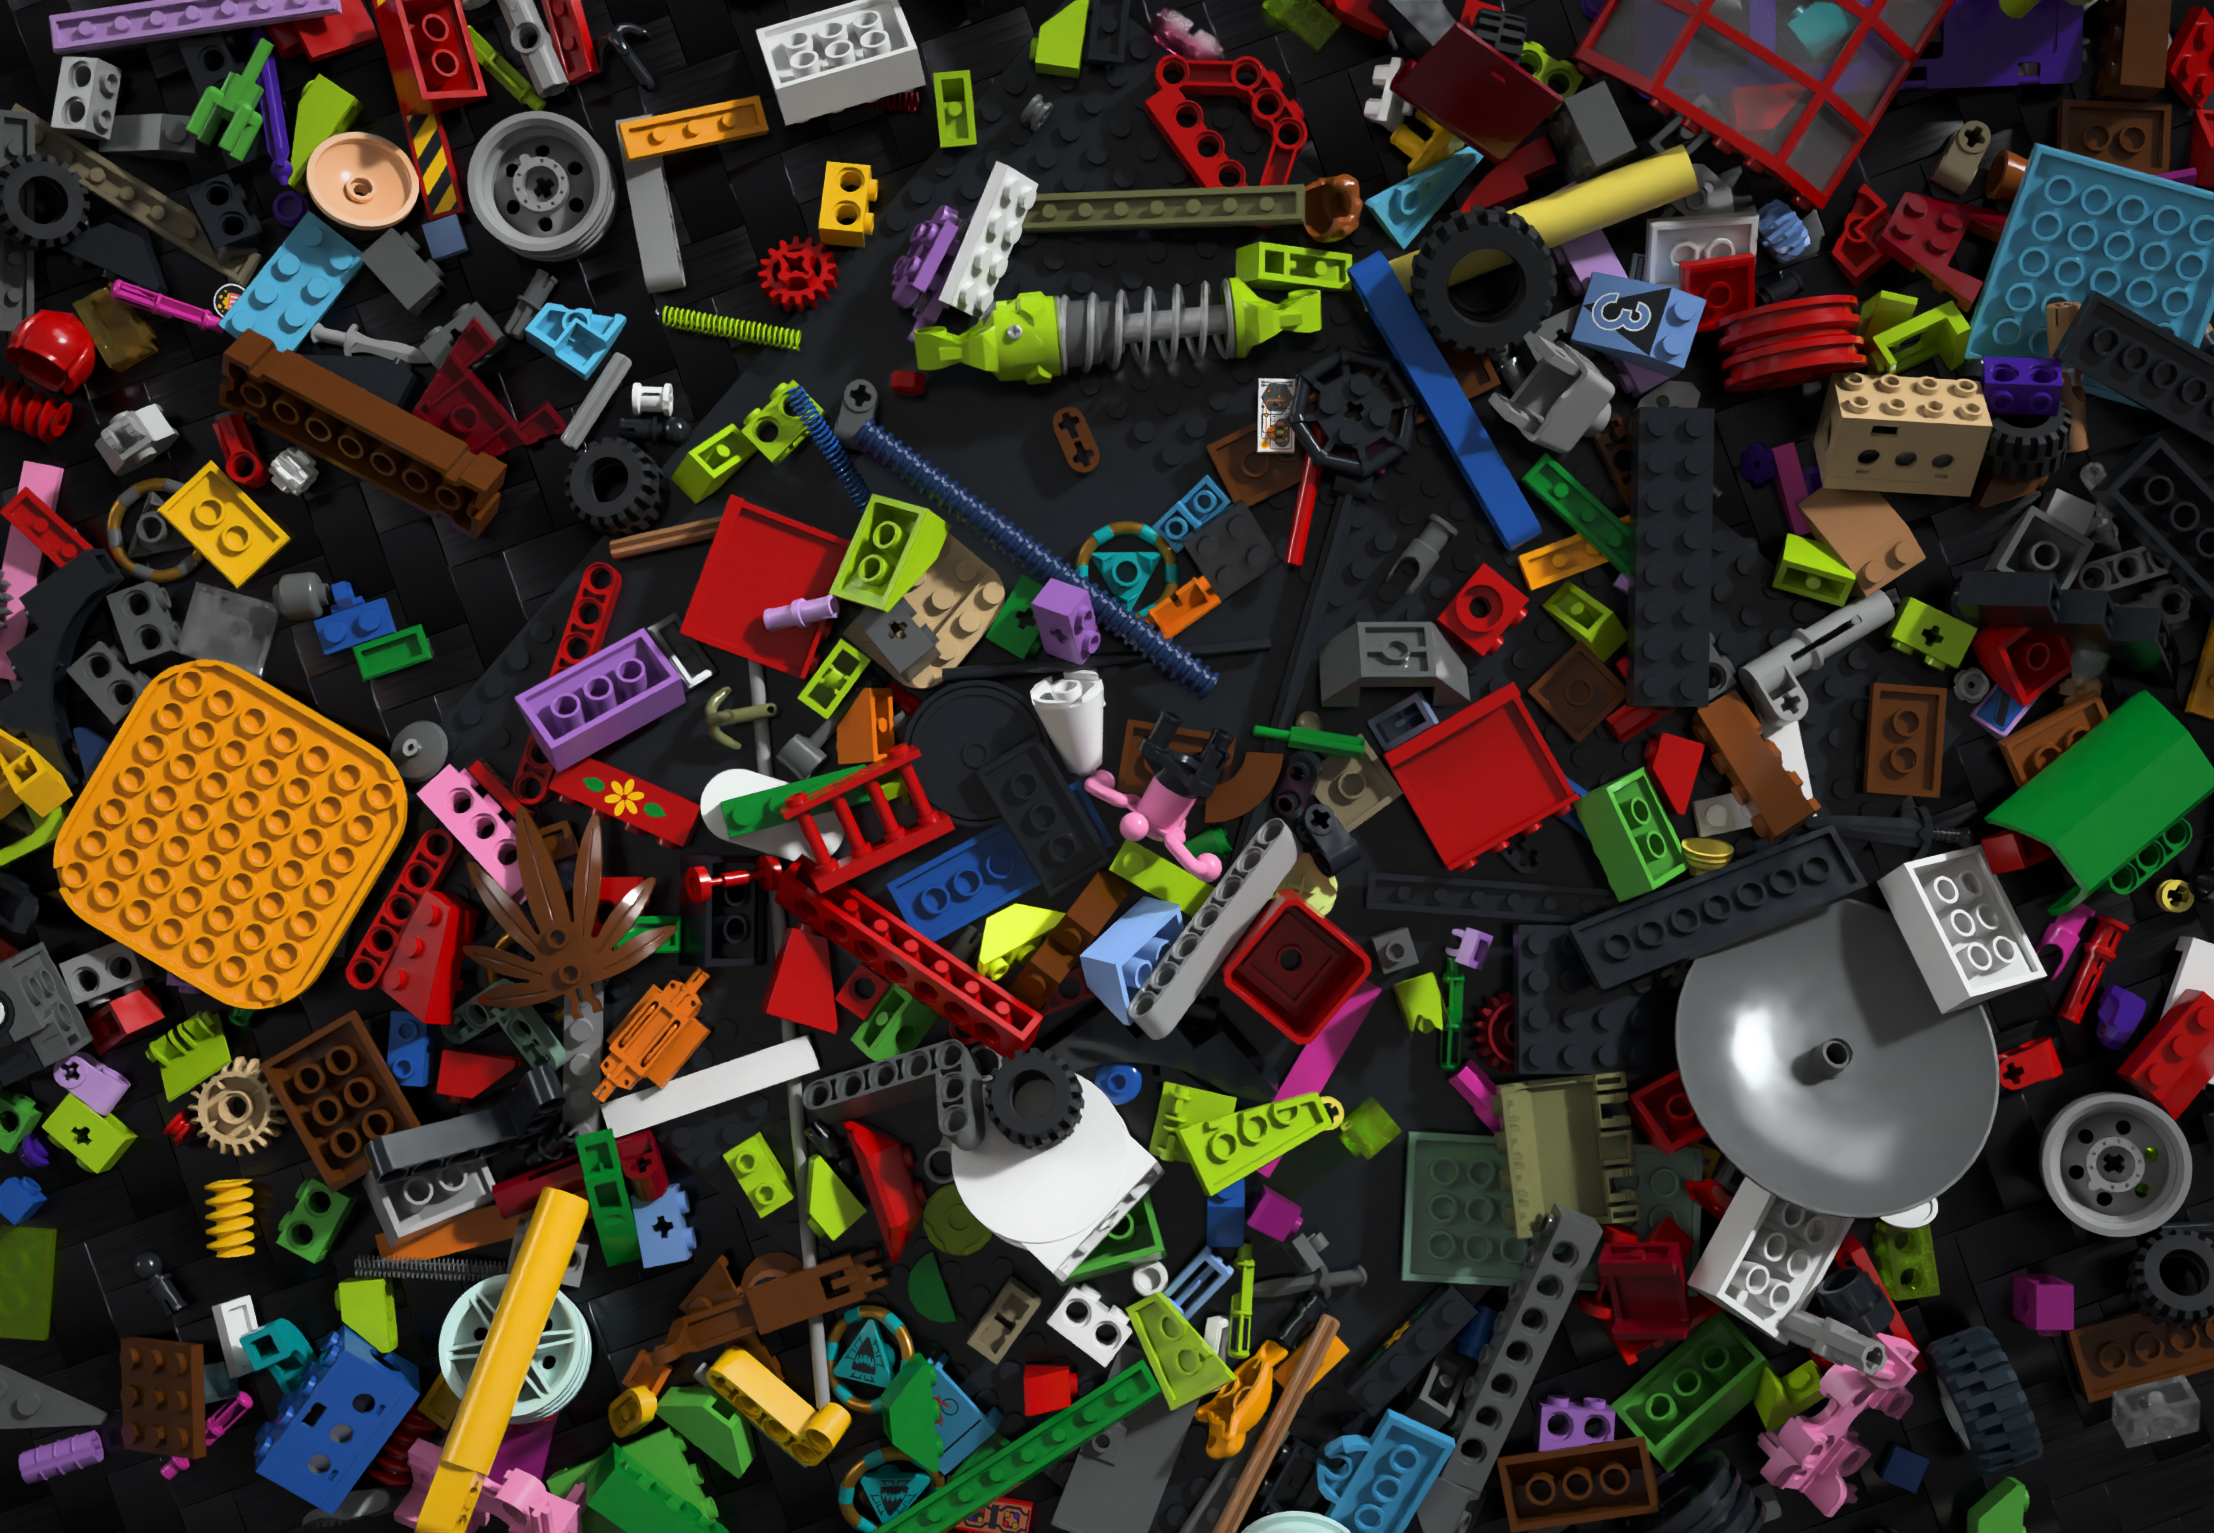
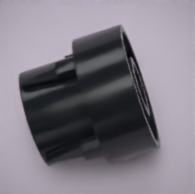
M1848 1266L1831 1273L1821 1281L1818 1291H1815L1822 1305L1820 1309L1825 1318L1829 1317L1858 1331V1334H1863L1868 1338L1883 1331L1894 1319L1895 1312L1879 1284L1875 1285L1867 1271L1863 1272L1859 1266Z

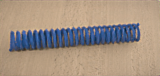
M797 386L788 390V394L799 390L788 397L787 402L794 400L790 403V407L797 405L793 409L794 412L808 405L799 411L796 416L800 417L808 410H811L802 416L800 421L808 419L803 423V426H808L806 431H811L809 436L815 435L812 441L818 440L816 446L821 445L819 450H824L822 455H827L825 460H830L828 465H833L832 470H836V475L840 474L838 479H843L841 484H846L844 489H849L848 494L853 493L851 498H856L854 503H859L857 508H861L860 513H864L867 507L866 504L872 495L870 488H867V483H864L861 474L857 473L858 469H854L855 465L851 464L852 460L848 459V455L845 454L842 445L838 444L839 440H835L836 436L832 435V430H829L826 421L822 420L823 416L819 415L820 412L816 410V406H812L813 401H809L810 396H806L807 392L803 391L804 387Z

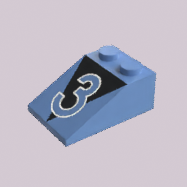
M1593 271L1569 341L1672 378L1685 367L1706 300L1672 287Z

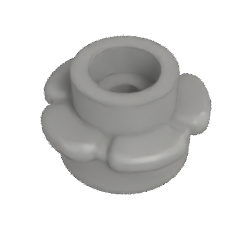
M1971 667L1967 671L1961 670L1956 674L1954 678V683L1956 684L1953 690L1960 700L1965 699L1968 703H1977L1988 693L1990 687L1989 680L1982 670ZM1969 682L1974 684L1972 689L1968 688Z

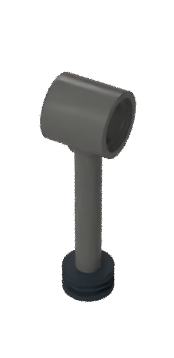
M871 661L869 663L871 667H867L868 671L864 670L862 672L866 678L810 738L800 731L781 749L776 758L800 781L809 779L827 759L828 756L820 748L837 731V726L864 688H884L883 686L886 685V682H892L887 676L885 668L876 666Z

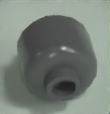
M314 572L286 574L280 578L279 584H275L273 587V602L276 612L282 613L289 621L316 619L322 616L325 605H330L331 593L329 585L327 583L322 584L320 577Z

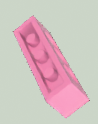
M449 764L424 786L417 795L510 897L521 905L527 898L521 880L518 858L514 863L505 865L506 855L510 851L517 850L516 823L512 819L506 823L500 817L499 813L503 808L489 794L482 797L475 788L479 785V782L465 768L459 772ZM466 799H471L470 808L464 813H458L460 803ZM494 824V833L489 838L482 839L481 833L483 829L488 825Z

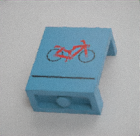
M945 1353L935 1361L930 1357L926 1360L929 1364H933L936 1373L937 1383L936 1386L931 1388L932 1398L937 1400L940 1411V1421L935 1422L936 1435L939 1434L943 1443L944 1455L939 1457V1468L944 1476L990 1437L1004 1418L995 1406L984 1415L942 1370V1367L949 1359Z

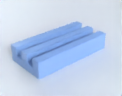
M1207 1245L1162 1292L1187 1321L1232 1276L1234 1271L1230 1265L1226 1267L1222 1263L1223 1259L1217 1255L1215 1257L1211 1253L1212 1249ZM1204 1261L1209 1263L1174 1301L1169 1298ZM1214 1270L1220 1273L1185 1310L1179 1307Z

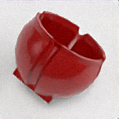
M41 309L38 313L24 318L17 324L9 336L5 356L10 364L19 363L16 371L29 381L54 393H59L63 388L64 394L69 395L73 394L78 387L83 385L93 372L96 358L95 346L98 341L73 313Z

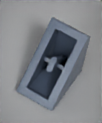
M1418 691L1368 720L1367 723L1386 753L1439 723L1422 692Z

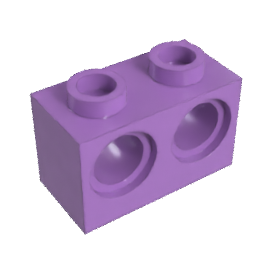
M1547 1395V1400L1536 1399L1533 1443L1538 1451L1613 1441L1616 1412L1610 1405H1605L1606 1400L1600 1398L1586 1397L1583 1398V1403L1569 1402V1397L1562 1395ZM1554 1415H1563L1565 1417L1563 1427L1556 1431L1549 1430L1547 1427L1549 1419ZM1590 1418H1600L1601 1427L1597 1432L1586 1433L1584 1431L1585 1423Z

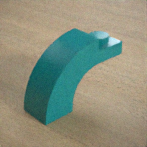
M277 1319L249 1331L239 1338L254 1370L257 1371L266 1367L277 1380L284 1395L288 1391L293 1393L301 1383L299 1376L305 1366L310 1361L314 1363L317 1361L313 1349L303 1334L286 1319Z

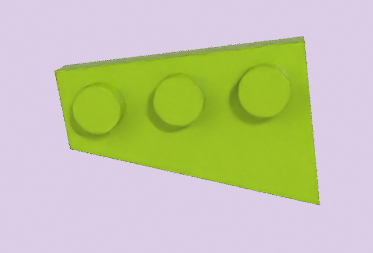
M1155 1292L1125 1308L1171 1411L1177 1410L1238 1379L1162 1292Z

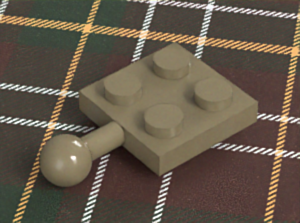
M1305 711L1297 716L1294 726L1323 731L1324 724L1319 714L1313 711ZM1359 734V735L1356 736V737L1364 738V737L1362 736V734ZM1366 740L1365 751L1361 760L1320 753L1324 758L1321 761L1322 775L1314 796L1320 804H1325L1334 811L1336 817L1348 833L1404 793Z

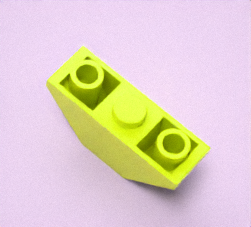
M1015 903L988 917L982 936L976 971L987 979L996 981L1020 964L1027 965L1066 913Z

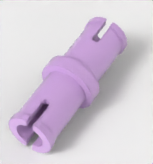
M832 594L808 601L800 598L793 600L790 605L765 609L763 621L766 629L770 630V632L793 626L805 628L810 626L811 622L838 617L839 604L836 597Z

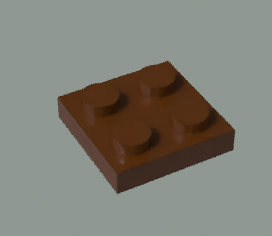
M1581 640L1577 641L1525 691L1576 744L1580 743L1626 698V687Z

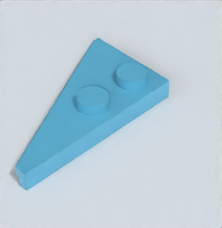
M1468 146L1367 199L1364 204L1389 238L1404 250L1484 156Z

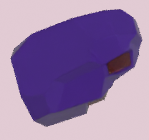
M2108 984L2098 1001L2100 1006L2096 1013L2099 1023L2096 1034L2103 1046L2111 1050H2119L2134 1033L2144 1015L2147 1002L2117 985Z

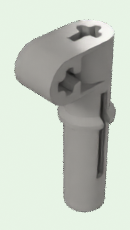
M1880 589L1868 597H1858L1808 628L1795 629L1791 634V638L1739 669V678L1744 689L1767 724L1773 727H1783L1800 720L1806 714L1808 699L1796 677L1809 669H1820L1824 665V660L1895 617V611L1890 599ZM1846 623L1849 627L1793 661L1790 657L1842 624ZM1780 687L1783 693L1772 700L1768 693ZM1785 702L1788 708L1783 711L1780 705Z

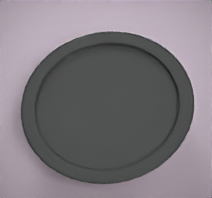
M417 721L406 726L396 736L390 752V760L395 765L402 780L408 783H421L436 775L447 758V736L439 725L431 721Z

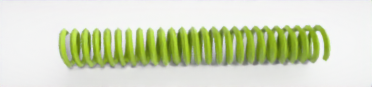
M668 306L663 308L662 322L665 327L670 326L676 329L681 328V330H692V332H703V334L708 333L709 335L714 334V336H725V338H736V340H747V342H758L759 345L763 343L764 345L769 344L770 347L774 345L775 347L780 346V348L785 347L787 350L791 348V350L796 349L800 351L798 347L801 339L800 330L796 332L792 329L790 332L789 328L784 329L781 327L779 329L778 326L773 328L772 324L769 327L767 324H764L762 327L761 322L758 325L756 322H753L751 325L750 320L747 323L745 320H742L740 323L739 318L736 321L734 318H731L729 321L728 316L725 319L723 316H720L718 319L717 314L715 316H712V314L707 316L706 312L701 314L699 311L696 314L695 310L690 312L688 309L685 312L684 308L679 310L677 307L674 310L673 306L669 308L668 323L666 324L665 317Z

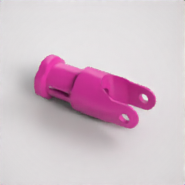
M2082 903L2073 910L2059 915L2054 923H2049L2034 949L2036 955H2038L2041 948L2051 944L2061 951V962L2051 977V982L2062 971L2080 940L2078 934L2088 917H2093L2096 913Z

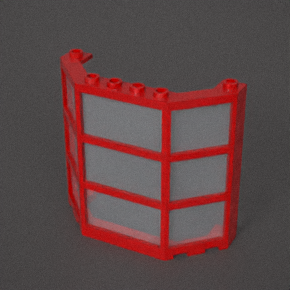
M1605 0L1570 59L1577 62L1575 69L1591 79H1594L1596 75L1599 77L1607 76L1642 93L1651 99L1648 105L1659 113L1667 116L1671 111L1682 118L1680 125L1696 135L1703 131L1714 138L1711 144L1728 155L1734 150L1745 157L1743 164L1759 174L1766 170L1786 186L1784 191L1792 196L1789 201L1790 203L1805 212H1809L1811 208L1814 210H1822L1955 0Z

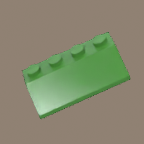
M1720 1311L1610 1406L1637 1437L1645 1436L1648 1450L1669 1473L1755 1398L1765 1366H1768L1777 1376L1778 1374L1756 1347Z

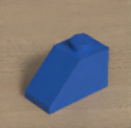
M1244 1177L1213 1196L1206 1195V1245L1208 1247H1243L1245 1214Z

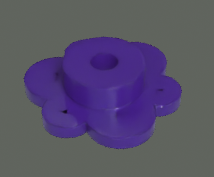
M1761 442L1752 443L1748 451L1741 453L1740 459L1743 464L1740 468V473L1744 479H1753L1755 484L1760 485L1766 479L1775 477L1777 467L1773 462L1775 459L1772 450H1766Z

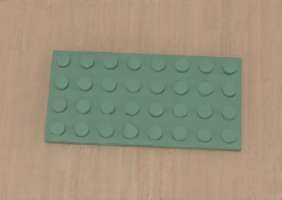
M1408 1131L1401 1266L1402 1280L1511 1286L1516 1278H1520L1525 1267L1524 1258L1530 1246H1535L1540 1233L1539 1231L1532 1232L1533 1237L1517 1239L1512 1235V1230H1506L1503 1209L1509 1207L1508 1193H1502L1499 1180V1170H1505L1503 1155L1497 1154L1495 1136ZM1634 1144L1636 1162L1605 1165V1167L1636 1166L1637 1175L1628 1178H1609L1610 1192L1623 1189L1639 1190L1640 1199L1612 1202L1610 1205L1641 1203L1643 1220L1619 1223L1637 1231L1640 1234L1638 1242H1641L1666 1215L1695 1241L1683 1261L1687 1284L1699 1262L1701 1207L1690 1199L1685 1184L1687 1180L1702 1182L1704 1148L1687 1146L1668 1156L1650 1144ZM1599 1224L1601 1229H1603L1604 1224ZM1602 1235L1576 1290L1597 1291L1600 1282L1597 1281L1599 1275L1597 1263L1604 1243H1612ZM1562 1243L1557 1245L1552 1253H1562L1568 1244ZM1552 1277L1542 1278L1537 1286H1546L1551 1282ZM1687 1284L1688 1295L1698 1297V1291ZM1609 1285L1606 1286L1605 1292H1610Z

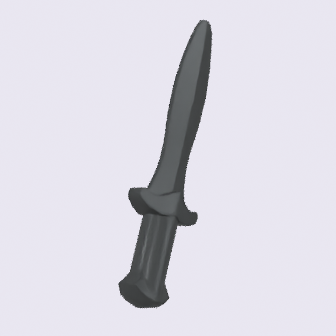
M1323 1264L1320 1266V1271L1308 1276L1276 1278L1253 1284L1252 1297H1278L1302 1291L1324 1292V1298L1328 1299L1331 1295L1332 1287L1354 1284L1363 1287L1367 1281V1273L1359 1264L1352 1270L1329 1273L1327 1266Z

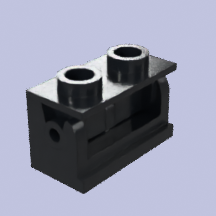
M1292 1437L1288 1445L1283 1444L1274 1458L1276 1466L1270 1477L1264 1476L1255 1494L1258 1497L1257 1503L1260 1511L1264 1512L1265 1508H1267L1266 1512L1270 1515L1286 1511L1310 1512L1321 1493L1318 1488L1317 1458L1324 1459L1328 1466L1335 1468L1332 1459L1299 1439Z

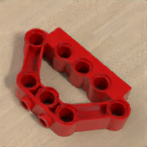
M1169 54L1158 62L1155 69V87L1158 92L1145 101V112L1200 188L1226 187L1219 180V177L1224 173H1233L1237 176L1239 183L1233 187L1248 186L1245 182L1246 171L1238 161L1229 160L1224 153L1225 143L1222 136L1218 132L1206 128L1203 123L1201 107L1194 101L1186 100L1184 95L1236 96L1239 99L1246 100L1251 107L1250 117L1252 122L1257 127L1267 129L1272 136V147L1259 186L1287 185L1295 158L1303 152L1305 147L1307 128L1302 120L1305 118L1302 109L1294 99L1288 101L1281 91L1284 86L1273 70L1268 72L1258 59L1251 56H1242L1235 61L1186 60L1183 56ZM1175 70L1182 74L1183 79L1177 84H1171L1163 76L1166 72ZM1242 72H1248L1255 77L1256 81L1252 85L1244 86L1237 81L1236 77ZM1264 101H1268L1275 105L1277 111L1272 115H1264L1258 110L1257 106ZM1183 114H1190L1197 122L1190 128H1184L1178 124L1177 118ZM1283 131H1291L1296 134L1298 141L1295 144L1286 145L1280 141L1278 135ZM1204 143H1210L1217 148L1218 153L1213 157L1206 158L1199 153L1198 148ZM1258 225L1257 227L1267 229L1276 225Z

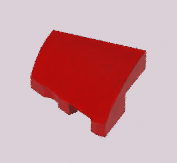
M1865 183L1858 190L1855 204L1851 213H1848L1841 236L1837 239L1831 252L1834 262L1855 288L1892 258L1877 246L1892 215L1887 211L1888 205Z

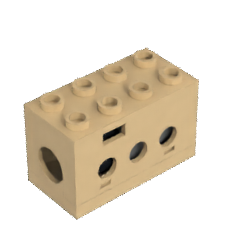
M1832 372L1813 442L1823 488L1970 497L1993 427L1980 381L1969 379H1935L1928 376L1916 378L1900 377L1893 374L1866 375L1857 372Z

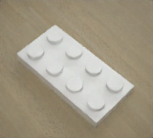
M996 161L941 292L940 301L978 319L982 317L991 302H993V293L999 278L1006 272L1008 266L1007 259L1013 245L1021 236L1022 223L1027 211L1035 203L1036 190L1039 184L1010 166Z

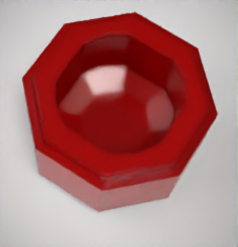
M895 370L892 372L890 387L894 392L901 395H921L925 392L926 376L915 371Z

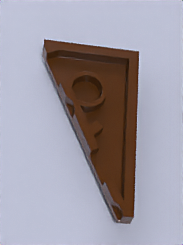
M721 1255L678 1306L687 1315L745 1295L741 1286L735 1287L726 1269L729 1262L724 1255ZM759 1331L722 1343L725 1347L729 1345L741 1347L782 1382L785 1379L781 1373V1366L776 1356H770L762 1340L765 1334L760 1335Z

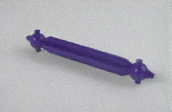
M255 26L254 32L250 35L251 46L255 49L260 38L272 43L268 32L262 26ZM271 51L256 80V84L264 89L259 103L263 118L267 154L273 161L270 166V172L278 180L281 187H287L288 179L293 173V167L287 161L290 148L276 61Z

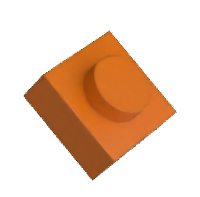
M642 1349L627 1372L622 1384L629 1388L643 1385L657 1397L674 1367L666 1363L653 1368L648 1355L649 1352Z

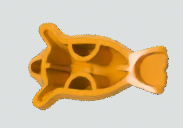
M1266 1340L1255 1356L1233 1372L1238 1379L1222 1386L1213 1400L1196 1409L1194 1413L1195 1418L1198 1421L1209 1424L1206 1453L1210 1458L1218 1460L1233 1457L1239 1453L1244 1445L1246 1432L1255 1426L1267 1411L1272 1396L1273 1367L1288 1355V1351L1276 1342Z

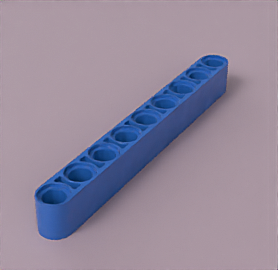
M1378 250L1346 269L1353 287L1415 394L1420 398L1422 406L1505 548L1512 552L1541 535L1543 532L1538 520L1385 256Z

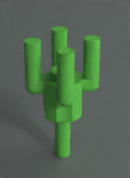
M260 38L242 75L230 71L221 90L214 86L207 87L185 130L197 136L196 139L210 146L223 119L230 122L218 147L229 152L230 157L243 162L263 123L262 116L254 111L264 89L255 84L274 45Z

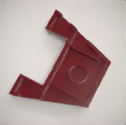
M1905 191L1877 246L1911 272H1915L1917 269L1933 280L1932 288L1940 294L1946 290L1958 299L1956 306L1968 312L1983 282L1949 267L1948 264L1966 230L1998 244L2009 213Z
M474 316L469 320L415 405L412 414L423 421L429 422L438 429L463 440L468 444L470 452L477 456L482 451L495 457L504 454L507 450L524 444L527 446L538 442L541 438L563 433L568 424L548 401L517 423L468 367L494 347L497 342Z

